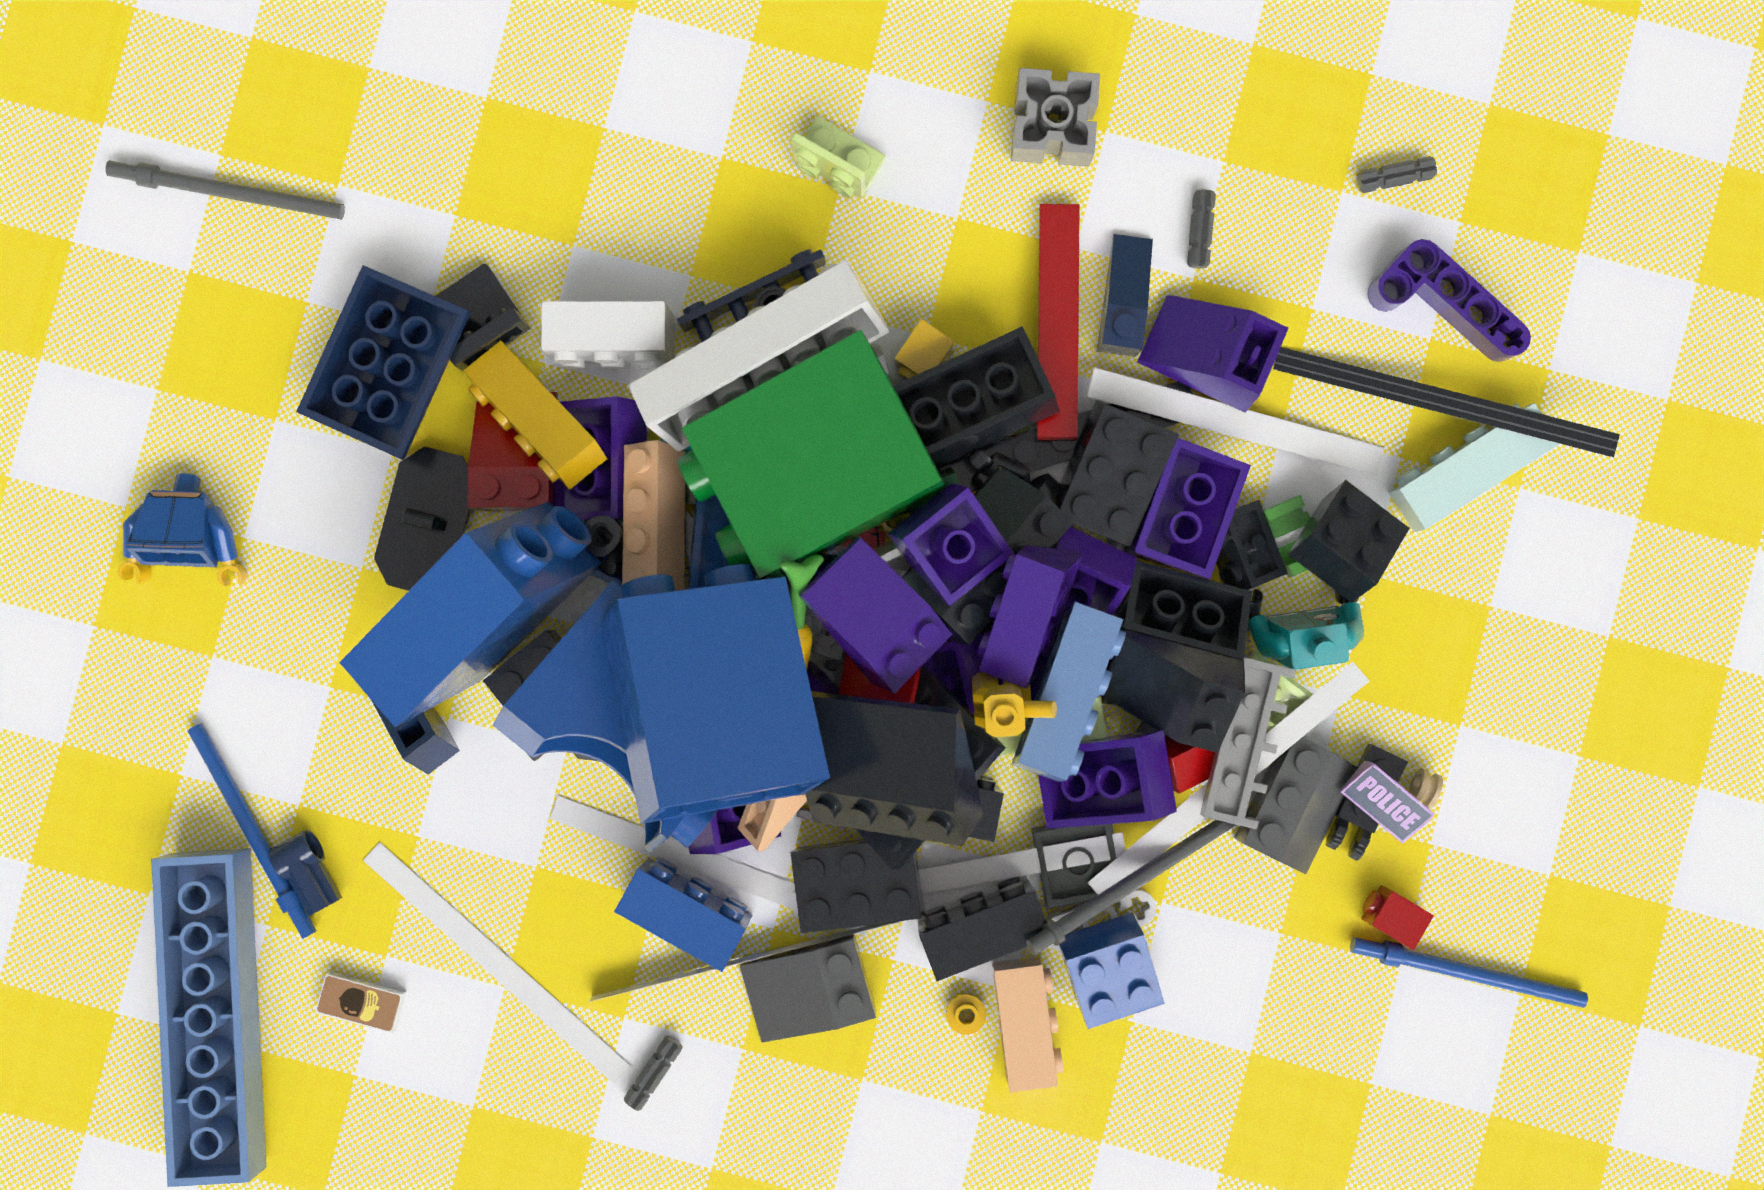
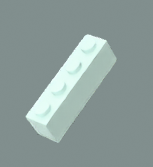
M1518 403L1511 405L1512 407L1520 408ZM1535 403L1520 408L1542 414ZM1482 424L1465 434L1462 438L1466 443L1454 451L1451 446H1447L1429 458L1432 465L1421 472L1415 467L1396 479L1399 486L1388 493L1413 532L1426 530L1555 448L1559 443L1493 426L1487 429Z

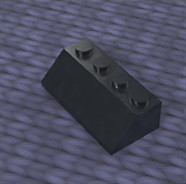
M997 467L974 494L979 504L1014 552V555L1026 545L1053 548L1073 524L1046 494L1003 467ZM1007 561L951 606H948L912 567L901 578L930 605L952 633L947 640L948 642L970 645L993 618L990 617V612L998 593L1004 594L1008 580L1002 576Z

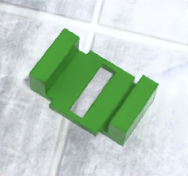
M1301 495L1263 511L1274 539L1306 526L1310 516L1308 511L1303 512L1302 507L1306 505ZM1296 541L1278 548L1288 572V577L1296 576L1308 570L1288 555Z

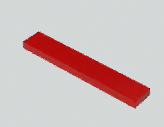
M1040 204L1038 360L1056 396L1060 412L1037 422V440H1077L1080 204Z

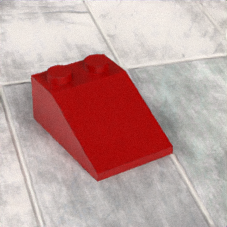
M550 392L558 400V393ZM477 401L468 463V508L477 511H524L546 502H550L553 506V482L537 465L542 459L536 453L529 457L513 439L518 433L513 428L506 432L490 414L495 408L490 403L483 407Z

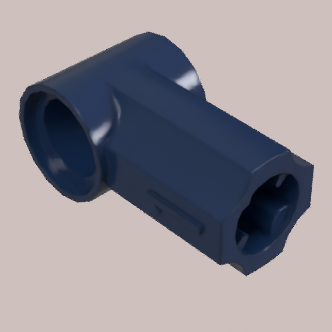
M305 829L269 850V858L273 868L281 878L289 880L308 916L343 898L323 863L325 859L323 848L317 837L310 830Z

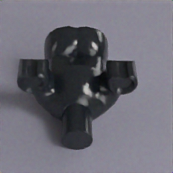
M609 516L593 517L585 522L591 535V542L586 546L587 550L597 557L608 555L607 559L602 562L601 568L606 571L607 576L614 577L619 573V564L623 560V526Z

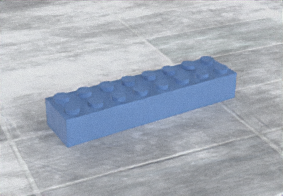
M251 848L169 853L151 859L167 1187L247 1183L267 1167Z

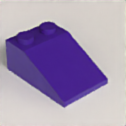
M856 537L799 594V597L870 683L894 694L952 635L930 605L860 537Z

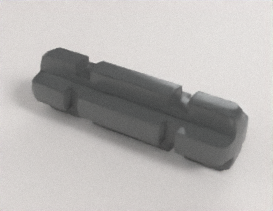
M1428 156L1418 158L1414 162L1408 160L1383 165L1378 170L1375 167L1361 170L1357 174L1358 188L1360 192L1367 193L1376 191L1379 186L1381 189L1411 184L1416 179L1418 182L1431 180L1437 175L1436 161L1434 157Z
M1196 190L1193 195L1192 208L1195 211L1191 214L1189 245L1192 248L1188 251L1187 265L1191 268L1203 269L1207 268L1210 264L1211 250L1208 247L1212 245L1214 213L1211 210L1215 207L1216 194L1212 190Z
M668 1035L664 1037L656 1050L658 1053H653L636 1078V1085L632 1084L624 1097V1102L636 1111L642 1110L649 1100V1093L653 1094L672 1065L670 1062L676 1060L683 1048L678 1040Z

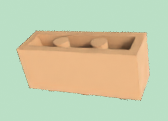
M1039 958L992 963L1009 1091L1018 1092L1057 1087V1073H1063L1064 1070L1060 1048L1053 1049L1051 1033H1058V1022L1055 1008L1048 1009L1046 993L1053 992L1050 968L1043 969Z

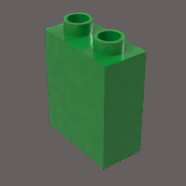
M862 330L855 332L681 428L692 448L690 452L677 458L678 467L687 485L699 502H703L716 495L731 523L715 532L716 539L725 558L730 565H753L760 579L782 577L786 575L779 566L782 562L794 561L802 563L811 555L818 554L822 556L947 487L873 347Z

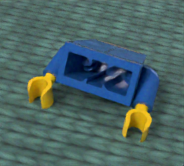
M187 473L177 474L173 491H150L147 493L143 504H140L124 521L123 556L127 557V562L119 566L118 575L121 579H132L133 568H135L137 574L136 582L141 583L150 578V565L217 567V563L220 561L223 563V567L217 574L220 584L223 586L230 585L228 577L230 569L237 573V580L240 585L246 582L248 578L246 568L239 563H235L238 552L233 531L223 510L216 506L206 493L199 492L201 484L199 477Z

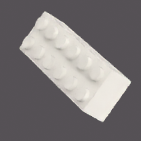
M844 260L839 264L825 267L818 276L808 282L789 288L782 297L768 305L754 308L745 318L735 324L716 330L709 339L695 347L681 350L674 359L658 368H651L645 371L639 379L628 386L646 426L679 452L690 446L681 429L682 427L859 330L863 331L870 343L889 333V330L870 293L847 260Z

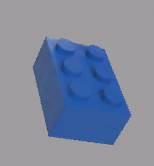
M657 857L655 861L648 858L637 869L614 912L723 972L753 916L746 912L748 906L731 896H727L724 900L711 892L713 887L702 879L692 876L691 880H688L677 874L678 867L663 858Z

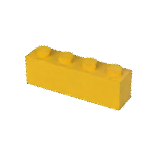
M501 340L463 370L473 383L468 387L470 393L483 407L490 403L495 408L490 414L506 432L513 428L518 433L513 439L529 457L536 453L542 459L537 465L551 482H555L559 478L570 490L607 459L596 440Z

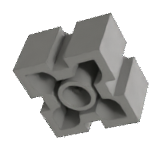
M1020 68L1016 82L1014 114L1024 116H1016L1012 134L1011 161L1042 163L1045 154L1058 155V165L1089 167L1095 154L1097 122L1087 120H1093L1098 107L1100 74L1068 71L1065 81L1051 80L1052 70ZM1052 113L1058 114V120L1062 121L1054 123L1049 120V116Z

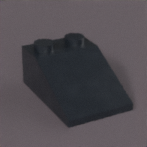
M1124 630L1126 635L1118 656L1114 655L1108 670L1112 672L1108 688L1104 696H1100L1156 730H1163L1166 736L1178 743L1218 753L1245 694L1244 661Z

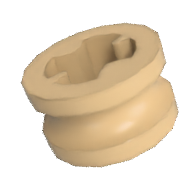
M1420 768L1411 781L1409 793L1417 800L1422 801V804L1427 808H1432L1442 791V775L1435 773L1430 776L1428 770Z

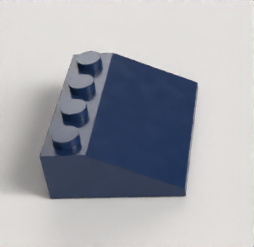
M362 265L296 412L404 460L471 312Z

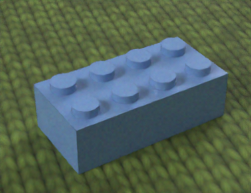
M1074 602L1065 611L1034 701H1055L1057 704L1056 717L1027 718L1025 730L1022 732L1011 765L1057 782L1067 781L1068 776L1071 775L1076 776L1084 756V751L1078 750L1081 739L1085 735L1090 736L1098 716V711L1092 710L1095 699L1099 695L1104 696L1111 679L1112 672L1106 670L1109 659H1112L1114 655L1118 656L1125 639L1126 632L1120 630L1123 619Z

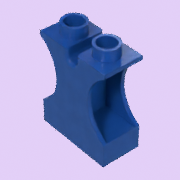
M612 581L503 705L492 726L531 757L547 753L567 752L596 759L615 771L634 794L601 622L617 598H623L621 586ZM718 810L644 823L643 848L650 853L670 836L687 848L704 830Z

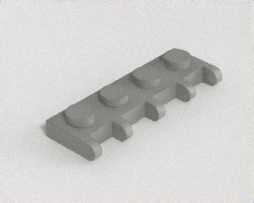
M1244 657L1245 694L1218 753L1215 752L1200 815L1257 829L1259 821L1245 816L1251 792L1266 793L1268 785L1254 781L1261 752L1266 751L1276 754L1278 745L1264 742L1271 711L1284 714L1287 711V705L1274 702L1280 675L1286 678H1295L1296 670Z

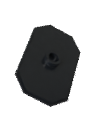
M424 446L399 463L374 560L387 585L409 591L463 536L470 509L468 508V465L463 456Z

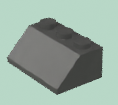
M1302 737L1269 765L1261 783L1268 785L1266 793L1256 792L1247 809L1245 817H1252L1258 820V828L1252 829L1239 826L1234 839L1297 871L1307 874L1345 797L1339 791L1356 772L1358 767L1337 754Z

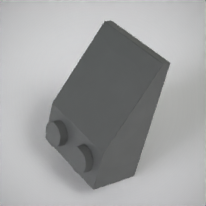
M855 934L740 964V970L761 1043L837 1030L876 1018V1005Z

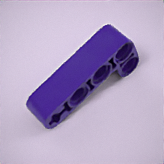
M1416 240L1398 253L1368 288L1367 296L1369 303L1373 308L1383 312L1394 310L1416 293L1492 361L1502 362L1522 354L1530 345L1531 335L1527 326L1430 240ZM1411 253L1421 256L1424 262L1423 270L1417 269L1412 265L1410 260ZM1441 279L1450 282L1452 285V296H1447L1442 292L1440 288ZM1384 282H1390L1397 288V299H1391L1384 293ZM1471 306L1477 307L1482 312L1483 318L1481 323H1477L1471 318ZM1495 324V327L1489 330L1491 333H1488L1486 330ZM1504 335H1506L1509 338V340L1506 343L1508 348H1506L1503 345V342L1506 339Z

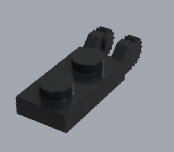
M1368 744L1357 767L1359 768L1364 761L1372 762L1398 783L1408 761L1375 745ZM1344 797L1335 815L1336 819L1326 838L1325 845L1336 850L1342 843L1350 822L1359 827L1348 852V856L1357 861L1363 856L1370 842L1371 833H1375L1379 824L1347 797Z

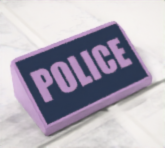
M1364 761L1339 791L1401 843L1407 841L1435 815L1378 766L1369 761Z

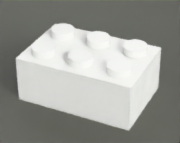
M542 301L541 350L553 362L561 363L562 369L568 370L585 369V363H601V368L607 370L625 369V363H640V368L646 370L658 368L675 358V316L665 301Z

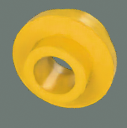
M964 993L955 996L947 1006L946 1017L948 1024L959 1034L970 1035L976 1033L983 1027L986 1020V1009L983 1002L973 994ZM965 1008L971 1009L974 1012L973 1018L970 1021H962L959 1018L961 1010Z

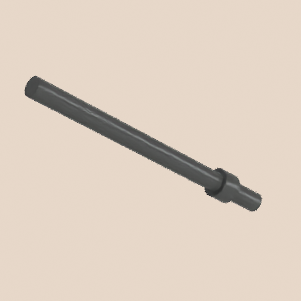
M109 160L105 167L107 176L135 181L138 186L152 189L163 186L340 220L343 219L345 214V206L341 203L160 170L158 165L140 162L138 165Z

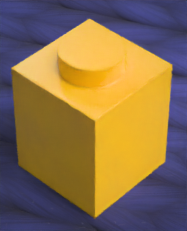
M921 319L894 358V365L899 368L896 373L904 380H907L943 363L953 349L955 341Z

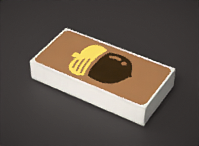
M329 971L325 974L315 1013L393 1033L397 1028L406 992Z

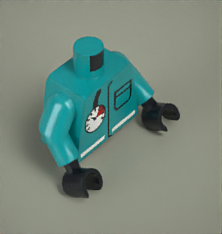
M1254 589L1250 604L1248 628L1260 654L1264 657L1273 658L1288 668L1298 670L1346 663L1349 661V650L1354 649L1364 637L1360 604L1356 603L1359 598L1351 603L1335 591L1336 601L1342 604L1340 608L1339 606L1265 616L1260 615L1263 593L1258 589Z

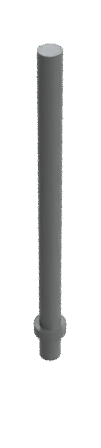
M1219 820L1212 821L1056 922L1054 920L1046 922L1043 925L1042 931L1026 940L1028 949L1033 955H1036L1052 944L1055 946L1060 945L1065 941L1067 934L1236 825Z

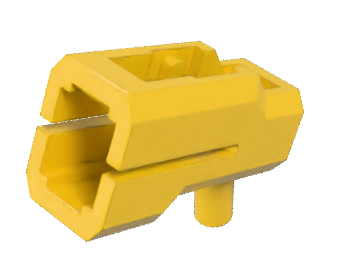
M979 672L972 677L975 725L986 729V732L993 737L1018 736L1025 730V718L1056 717V702L1031 701L1030 685L1025 689L1003 680V685H999L997 677L984 672Z

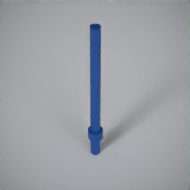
M202 723L187 730L188 734L279 896L275 900L283 913L288 912L302 939L310 936L317 931L313 922L307 915L289 880L281 878L273 868L269 858L271 847Z
M1353 937L1350 943L1351 953L1379 959L1381 964L1398 968L1400 965H1406L1584 1008L1588 1002V994L1583 991L1404 949L1402 944L1385 940L1383 943Z

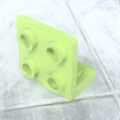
M819 116L816 117L805 137L794 132L790 139L794 161L798 162L796 167L812 178L816 179L820 175L832 182L831 188L847 198L855 195L863 199L886 159L885 154Z

